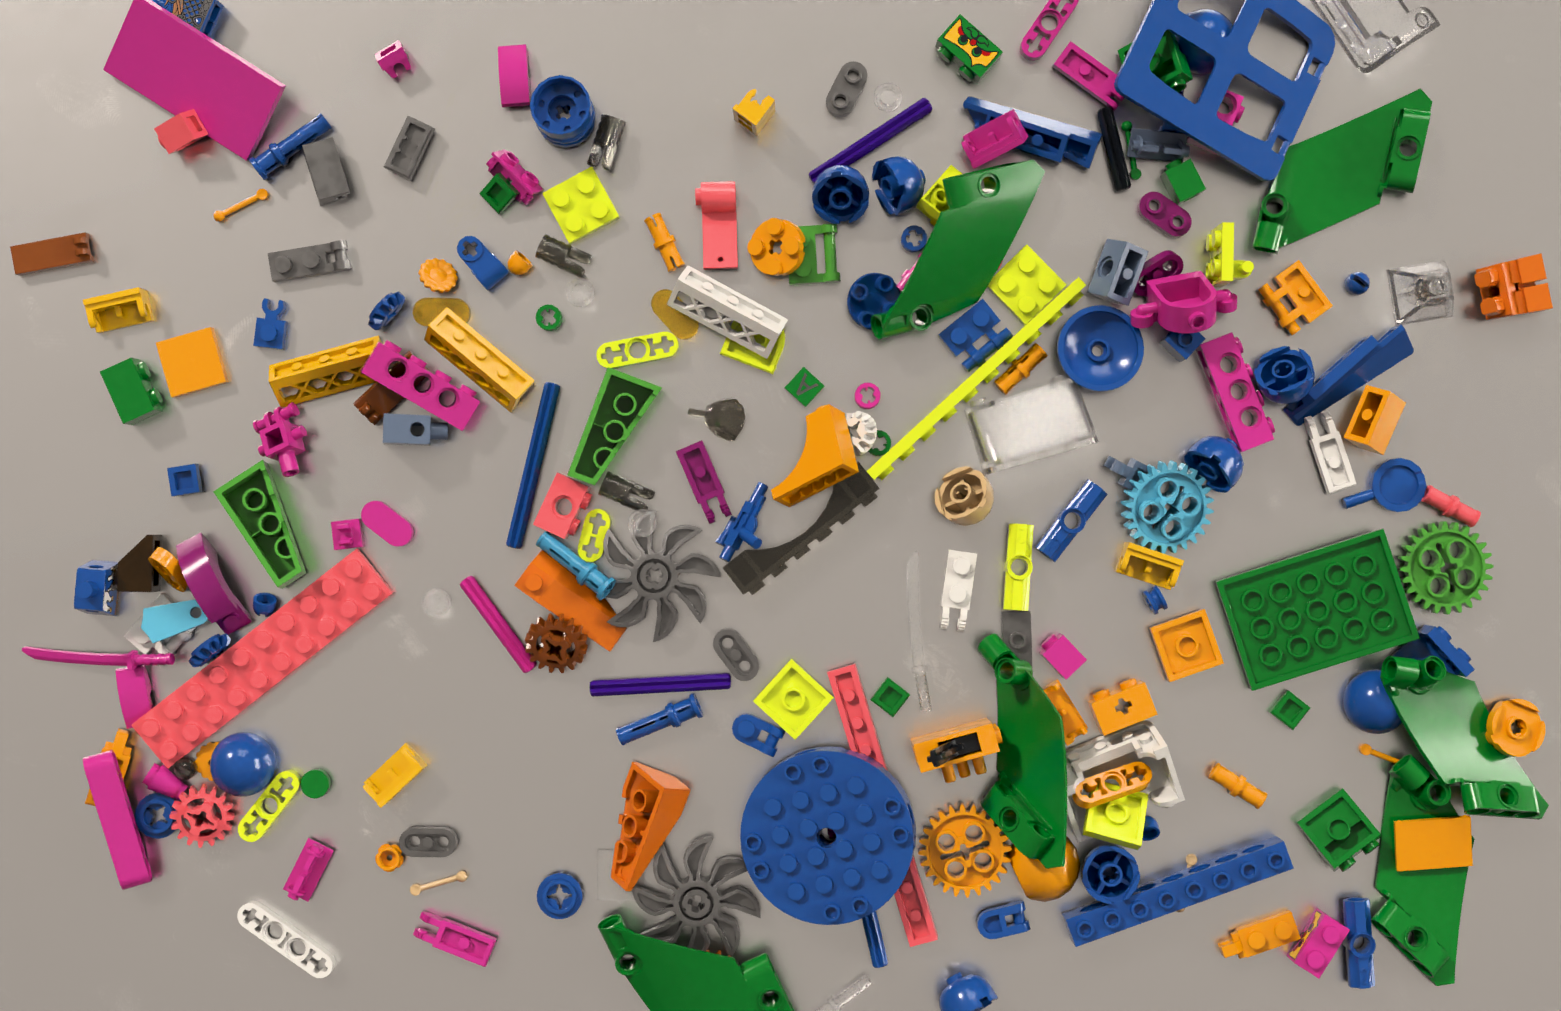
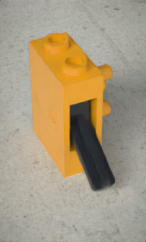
M988 718L910 738L920 772L923 773L941 768L946 783L956 780L952 764L957 765L961 778L970 776L971 772L967 760L972 759L977 775L986 773L987 769L983 756L1000 752L998 744L1003 743L999 727L996 726V723L992 724Z

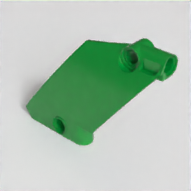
M1420 88L1340 126L1289 146L1278 175L1275 177L1269 193L1262 201L1252 248L1265 253L1278 254V250L1282 247L1379 205L1384 188L1413 193L1431 116V99ZM1406 144L1411 145L1415 153L1411 156H1405L1400 152L1399 147ZM1270 202H1278L1283 209L1280 213L1272 214L1267 211L1266 206Z
M1031 159L1023 162L1007 163L943 179L945 197L949 209L940 213L927 244L894 306L886 312L872 315L871 328L877 339L881 340L914 330H925L932 322L978 302L1010 248L1045 174V170L1036 161ZM982 180H983V182H984V189H983V191H982V188H981V182H982ZM914 312H916V320H915V322H913V320H912V316H913V313H914Z
M991 634L980 642L978 652L995 670L998 696V727L1003 743L998 744L1000 752H997L999 781L994 783L980 803L983 809L1023 855L1031 859H1039L1046 869L1063 867L1065 864L1067 833V764L1062 717L1032 676L1033 670L1030 663L1020 660L997 634Z
M1396 656L1385 658L1382 664L1380 679L1399 718L1443 785L1460 786L1464 813L1480 816L1542 819L1549 806L1532 784L1515 757L1500 753L1486 740V723L1489 712L1480 696L1475 681L1447 672L1443 661L1436 656H1429L1423 660Z
M1407 754L1395 763L1388 772L1390 779L1381 825L1375 877V889L1387 901L1371 918V923L1435 986L1454 984L1459 925L1468 867L1396 871L1394 821L1459 815L1450 802L1452 794L1450 786L1443 785L1412 754ZM1431 787L1436 791L1434 800L1430 796ZM1472 836V848H1473V844H1474V840H1475L1473 836ZM1412 931L1414 940L1412 944H1409L1408 934Z
M619 914L611 915L598 924V929L615 961L616 970L626 976L650 1011H794L766 952L739 965L734 957L701 951L635 933L626 927ZM624 955L634 956L630 960L621 959ZM766 992H775L772 996H763Z

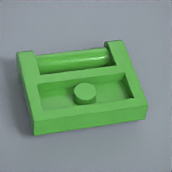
M837 224L798 226L805 237V243H803L805 256L799 268L789 275V285L840 282V272H837L835 234L838 233ZM815 235H824L826 273L817 274Z

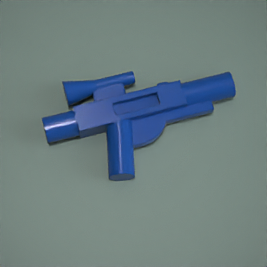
M761 482L757 483L749 501H745L738 517L731 516L724 531L715 541V543L724 547L719 556L722 560L730 562L735 550L738 551L743 541L754 549H758L761 546L762 540L754 535L758 525L757 515L766 500L764 495L768 489L767 485Z

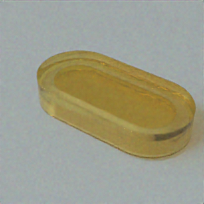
M663 289L656 292L651 300V307L654 313L677 338L682 340L693 338L698 332L699 322L667 305L672 293L671 290Z
M422 298L413 307V317L417 323L428 327L448 307L464 322L468 323L471 318V309L466 302L458 298Z

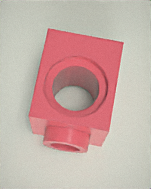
M194 109L179 113L154 128L160 144L167 150L168 154L183 150L209 135Z

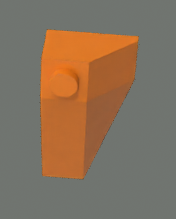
M543 550L533 559L514 585L559 617L560 614H564L565 621L574 618L573 625L575 627L582 625V633L587 634V637L609 652L627 629L626 627H617L607 623L608 620L617 615L605 598L602 600L597 599L596 593L586 585L581 586L578 584L573 573Z
M632 762L623 786L622 797L626 798L624 814H619L618 824L622 825L620 841L615 843L611 878L625 891L633 889L680 818L691 791L675 776L638 762Z

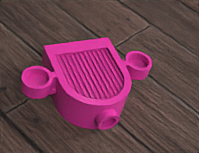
M1202 271L1146 280V304H1141L1131 310L1130 322L1135 328H1148L1154 322H1158L1162 328L1175 333L1201 332L1215 324L1216 311L1231 313L1237 309V295L1231 293L1228 289L1216 291Z

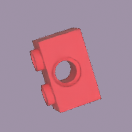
M557 472L533 525L563 539H568L569 534L574 536L581 522L577 519L581 508L586 510L593 495L589 493L591 487ZM562 499H568L572 504V510L568 515H562L558 511V503Z

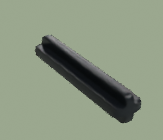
M1105 107L1097 112L1115 190L1124 191L1131 187V182L1113 108Z

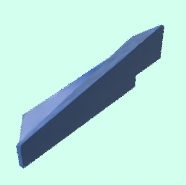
M971 96L963 103V107L969 111L975 123V129L1014 109ZM1014 109L1029 136L1023 144L1015 148L1059 163L1064 156L1085 168H1090L1102 138L1101 133Z
M1402 325L1392 327L1378 341L1373 335L1364 337L1314 381L1313 387L1306 397L1298 402L1288 404L1282 411L1296 426H1300L1304 423L1305 417L1312 416L1313 418L1413 354L1414 348L1405 328Z

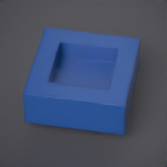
M199 464L167 468L171 496L203 492Z

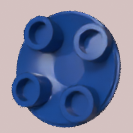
M868 273L861 276L853 283L848 293L847 306L852 319L859 326L872 330V315L886 312L894 306L900 291L896 287L893 278L888 275Z

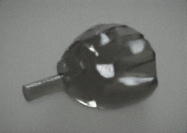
M736 398L718 400L707 405L706 410L688 409V415L705 417V424L714 435L726 441H734L745 423L744 408Z

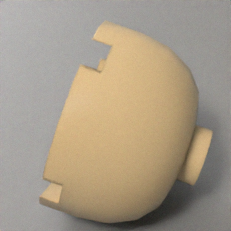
M964 466L955 468L942 478L944 483L941 485L940 490L937 488L935 491V504L938 511L954 524L963 526L977 524L986 518L994 503V490L983 473Z

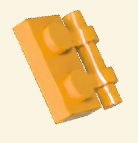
M1299 260L1273 278L1280 287L1273 292L1268 283L1258 289L1264 298L1262 300L1266 307L1270 306L1279 318L1278 323L1282 328L1286 327L1291 336L1301 329L1295 321L1299 316L1308 324L1333 306ZM1284 295L1287 296L1295 307L1290 312L1287 311L1279 300Z

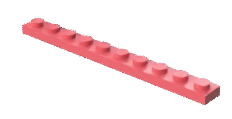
M856 663L828 671L827 674L850 750L873 758L888 771ZM913 855L909 870L901 886L894 894L910 947L938 940V934Z

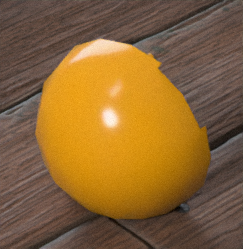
M1067 836L1065 864L1063 867L1046 869L1039 859L1026 857L1014 844L1012 845V850L1008 852V856L1011 858L1010 863L1026 897L1031 900L1047 902L1059 899L1072 889L1078 879L1080 869L1078 852Z

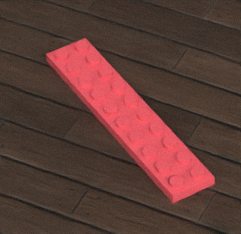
M358 548L355 549L131 726L166 768L169 769L393 593L392 589Z

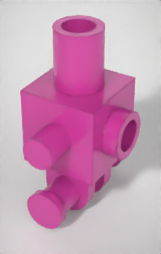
M293 402L285 408L278 407L274 409V413L268 412L264 414L263 419L253 422L254 430L260 434L262 445L258 446L259 454L263 457L266 456L279 461L284 477H291L300 472L296 456L306 451L302 439L307 436L306 429L302 425L298 426L289 421V418L300 414L297 405Z

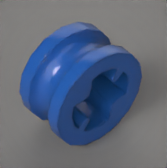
M917 225L907 227L901 236L903 248L911 253L921 251L927 242L925 230ZM910 232H915L916 236L922 237V241H918V246H913L912 242L906 241V237H910Z
M1157 586L1152 587L1151 592H1143L1145 601L1154 615L1158 614L1159 609L1163 608L1165 610L1168 608Z

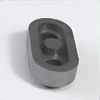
M851 61L844 64L840 69L826 98L827 110L833 116L845 117L852 112L867 82V70L861 63ZM855 71L859 77L856 80H851L848 77L849 72ZM840 96L844 97L846 103L844 105H837L835 99Z
M724 629L718 632L714 638L713 647L723 663L736 679L740 681L753 679L758 673L759 662L750 648L736 631ZM731 638L733 646L725 648L722 644L723 639ZM748 661L750 669L742 671L739 667L740 662Z
M410 827L401 834L399 839L401 851L410 857H447L455 851L458 845L456 833L447 827ZM412 836H417L420 839L418 846L411 843ZM443 836L448 839L447 846H442L439 843L440 837Z

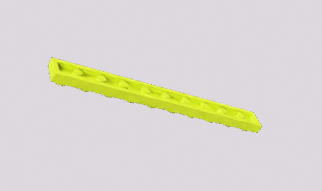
M1079 277L1075 279L866 471L872 480H875L877 477L883 480L894 470L891 464L897 458L904 461L915 451L912 445L919 438L925 441L936 431L933 425L940 419L946 422L957 412L954 406L962 399L967 403L979 392L975 387L983 380L988 384L1000 373L996 368L1003 361L1007 364L1012 362L1021 353L1017 348L1025 341L1028 345L1035 341L1042 334L1038 330L1042 325L1047 322L1051 326L1063 315L1060 309L1066 303L1073 306L1084 296L1081 290L1086 284Z

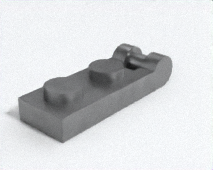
M339 240L326 244L268 253L272 281L281 282L351 270L350 260H347L346 250H348L347 241ZM330 253L335 254L336 261L333 263H329L328 254Z

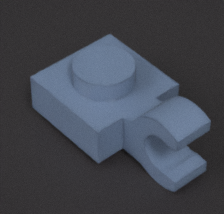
M1108 456L1103 465L1120 474L1121 477L1118 483L1130 490L1134 487L1129 480L1137 482L1140 480L1138 471L1145 474L1148 473L1147 465L1133 458L1126 465Z

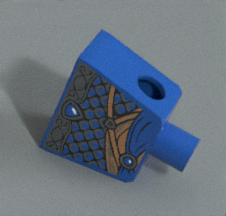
M152 0L208 37L211 36L224 7L218 0Z

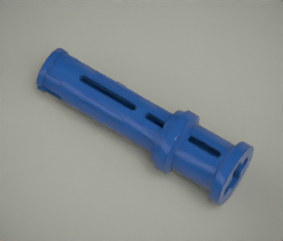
M320 113L278 144H269V149L256 158L251 157L249 161L263 180H266L268 178L267 175L281 165L286 166L287 162H289L288 159L301 150L302 145L313 142L320 135L332 129V127Z
M693 693L689 695L688 699L676 704L668 703L665 706V710L617 728L616 733L620 743L626 745V743L672 725L677 728L681 726L682 722L696 716L702 718L703 712L696 695Z

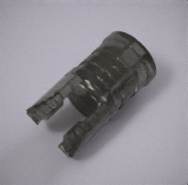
M602 114L587 164L595 167L598 166L603 154L602 168L611 171L626 122L616 117Z
M547 234L543 236L535 255L536 258L549 262L554 266L556 265L558 268L581 278L585 273V269L579 264L568 260V257L584 264H589L592 259V255L558 241Z
M608 471L598 495L605 496L614 502L621 503L623 506L646 514L648 510L647 504L629 495L632 493L650 500L653 498L655 491Z

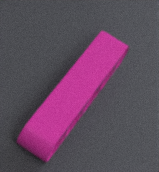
M109 750L83 758L85 774L121 888L125 890L152 882L150 865L114 751Z

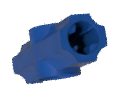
M1087 479L1065 509L1058 514L1057 519L1035 548L1047 558L1056 562L1077 533L1084 528L1087 520L1108 494L1097 484ZM1070 512L1074 513L1078 518V524L1073 529L1067 528L1064 523L1065 516Z
M1359 897L1343 899L1344 926L1350 929L1343 941V945L1346 948L1348 986L1359 989L1371 988L1375 986L1373 953L1376 943L1372 937L1370 900ZM1361 936L1364 937L1363 946L1354 949L1355 939Z

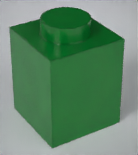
M1177 159L1165 166L1167 171L1160 176L1172 201L1177 205L1206 190L1191 159L1185 162Z

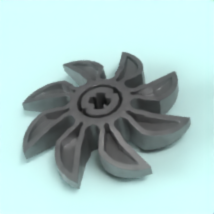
M656 510L644 514L633 528L632 540L641 551L639 559H633L625 551L610 529L607 530L603 542L604 553L608 562L612 566L628 568L631 571L630 578L615 579L616 583L606 597L618 599L631 589H635L638 593L637 598L628 607L608 620L607 623L617 627L636 625L645 618L648 601L654 599L657 602V620L653 642L665 638L676 624L677 611L668 600V595L671 592L676 593L686 603L699 623L704 618L706 612L704 595L695 585L681 584L678 581L679 574L697 573L721 577L713 561L703 555L691 553L679 563H674L671 559L672 554L680 546L702 531L698 527L692 525L673 527L664 534L662 550L659 553L653 552L652 535ZM650 569L654 571L661 570L662 576L659 577L662 580L660 583L656 581L650 583L647 576L650 575L647 573Z
M714 836L703 837L693 842L684 854L683 863L689 876L683 879L679 877L664 844H662L654 857L653 872L657 883L673 890L674 893L666 895L638 885L633 887L632 892L636 903L646 913L658 916L668 911H673L676 915L640 934L665 942L675 943L682 932V928L688 925L692 927L687 947L706 951L709 948L710 939L704 926L706 924H713L722 939L727 954L733 956L739 945V927L735 918L720 912L719 909L721 907L737 909L761 918L760 908L756 898L743 887L735 886L725 891H720L717 887L747 871L744 859L739 857L721 858L715 862L709 876H702L700 873L703 862ZM695 895L701 896V902L703 903L702 905L698 903V907L693 906L690 899L691 897L695 899Z

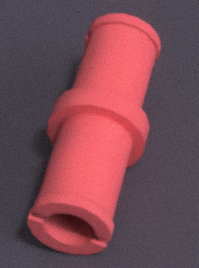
M1432 485L1426 487L1424 497L1421 500L1440 510L1443 516L1448 518L1451 516L1468 527H1474L1481 515L1480 511L1460 502L1459 497L1455 495L1449 496Z

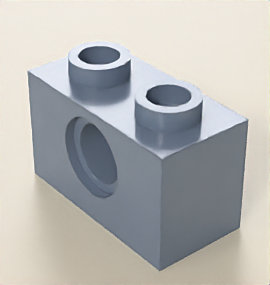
M1107 239L1087 293L1111 303L1129 306L1149 251L1126 241Z

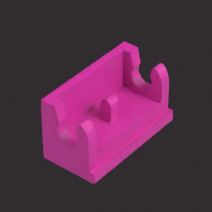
M1012 109L963 136L964 141L961 144L973 169L1023 144L1029 136L1015 110Z

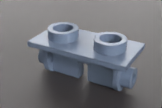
M1132 128L1127 157L1164 161L1181 159L1183 162V158L1188 157L1190 153V146L1186 145L1188 136L1184 133Z

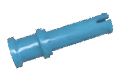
M548 531L539 537L536 546L540 547L573 573L578 584L581 586L586 585L597 594V599L602 600L611 592L616 580L613 577L608 578L600 572L595 563L584 561Z

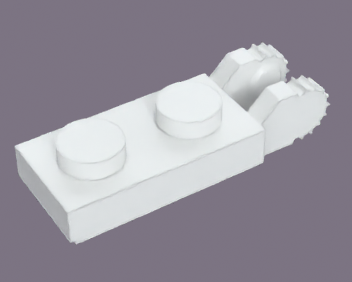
M1329 410L1321 412V420L1328 433L1323 436H1319L1315 420L1312 416L1305 417L1304 424L1307 434L1311 439L1309 442L1326 493L1331 494L1356 486L1357 483L1340 432L1336 430Z
M948 549L940 604L942 606L940 629L946 630L949 625V609L957 608L960 609L957 631L964 632L967 610H970L977 553Z

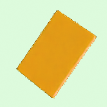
M1469 815L1394 821L1396 871L1473 866L1471 817Z

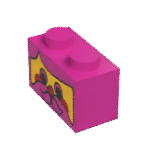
M1316 908L1300 934L1301 939L1295 941L1287 957L1304 970L1320 978L1350 929Z

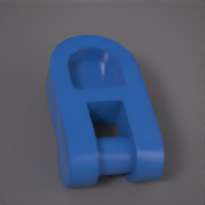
M748 713L739 715L734 720L732 726L733 735L737 740L771 757L775 756L777 742L779 738H783L786 732L784 729ZM761 730L769 733L765 742L757 739Z
M1014 901L982 911L977 918V927L980 934L988 939H998L1029 931L1031 928L1029 920H1025L1024 911L1026 907L1024 901ZM1013 915L1014 923L1007 925L1005 916Z

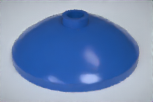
M1097 305L1084 308L1069 318L1059 334L1057 354L1063 371L1075 384L1087 390L1104 392L1117 389L1134 377L1143 360L1144 343L1139 328L1131 325L1130 317L1126 313L1114 307ZM1093 347L1100 348V356H1095L1092 353Z

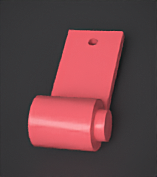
M735 181L701 182V188H695L696 205H701L703 268L704 270L738 269Z

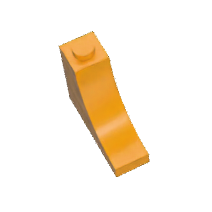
M830 404L820 406L816 411L806 416L807 436L802 455L789 476L778 486L771 489L773 500L791 507L859 472L845 413Z

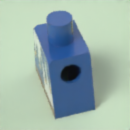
M91 560L78 567L74 609L87 614L117 616L119 591H117V585L114 583V571L118 568V562Z

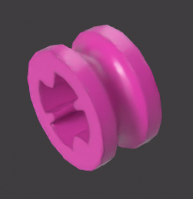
M872 383L861 384L855 392V402L863 409L874 408L880 400V390ZM869 388L874 391L872 396L875 400L872 403L868 400L866 404L861 401L863 396L860 392L863 389L867 392Z

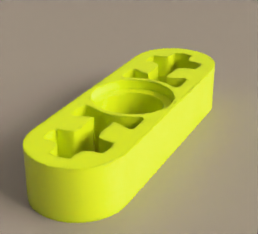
M659 332L604 343L598 348L596 357L599 364L604 368L615 369L671 358L678 352L679 342L672 333ZM664 337H667L669 342H674V346L669 347L670 352L665 353L662 348L654 349L655 356H650L651 347L647 342L648 340L653 339V345L661 344ZM636 342L643 343L646 347L645 355L638 359L633 358L630 354V347ZM625 344L624 351L628 361L623 362V356L614 357V363L609 364L607 359H602V355L607 353L606 349L611 348L613 352H621L620 345Z
M285 770L276 775L240 821L238 833L243 840L254 842L265 835L301 789L300 783L302 778L298 772ZM291 777L293 779L291 784L294 788L286 789L281 795L276 793L284 785L282 778L287 779ZM266 798H273L277 802L278 807L275 813L270 814L263 809V801ZM259 816L268 820L267 823L265 820L259 822L256 826L258 833L249 834L247 832L249 830L247 823L255 822Z

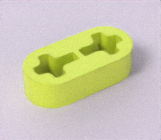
M591 510L585 517L578 544V554L587 562L597 561L604 554V537L607 530L611 527V517L605 510ZM598 513L602 514V520H605L606 524L605 526H600L598 533L594 534L595 525L590 520L592 517H597ZM592 537H596L595 547L599 548V552L588 557V552L583 550V547L591 543Z

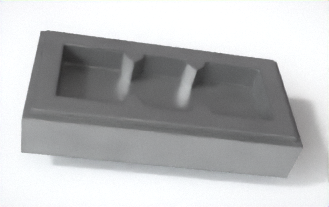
M407 116L384 168L412 180L435 128Z
M1001 611L1002 640L1020 660H1025L1032 666L1031 611Z

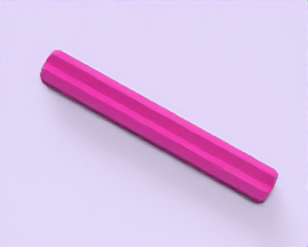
M473 576L465 578L460 583V587L523 673L531 671L536 667V661H530V653L525 652V646Z

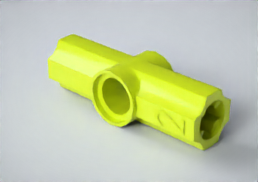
M1008 524L1007 553L1004 565L1003 610L1028 611L1030 576L1033 569L1031 560L1034 525ZM1016 559L1023 561L1025 564V572L1020 576L1015 575L1011 570V564Z

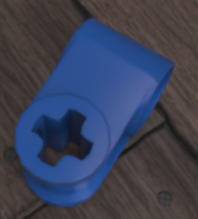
M465 236L458 242L457 253L487 290H490L509 273L493 253L491 254L476 237ZM470 244L472 247L478 245L475 248L477 252L475 256L471 254L466 255L468 252L466 249L467 245Z

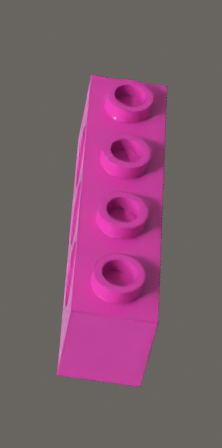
M1231 332L1200 344L1196 349L1197 355L1230 439L1238 445L1239 451L1243 452L1274 440L1272 434L1275 432L1273 422L1270 417H1265L1262 409L1264 400L1260 391H1255L1251 381L1254 379L1253 371L1248 363H1244L1241 356L1243 346L1240 339L1234 337ZM1222 358H1228L1232 362L1230 373H1226L1221 369L1220 362ZM1234 384L1239 385L1243 390V395L1239 400L1231 395V387ZM1244 411H1249L1253 415V423L1250 426L1244 425L1241 420V415Z
M386 340L383 344L378 341L360 370L361 373L463 431L480 403L475 398L477 392L463 384L460 388L450 383L452 378L438 369L435 374L425 369L427 363L414 355H411L410 359L401 355L400 351L402 348ZM400 361L404 364L405 371L401 376L394 377L389 374L388 367L392 362ZM419 376H426L430 380V386L425 391H418L414 388V381ZM447 390L452 391L455 395L454 402L449 406L440 404V394Z

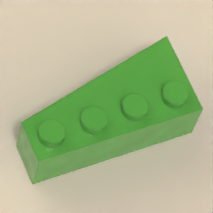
M608 367L567 475L595 485L662 387Z
M261 460L213 491L278 588L283 589L306 574L268 463Z

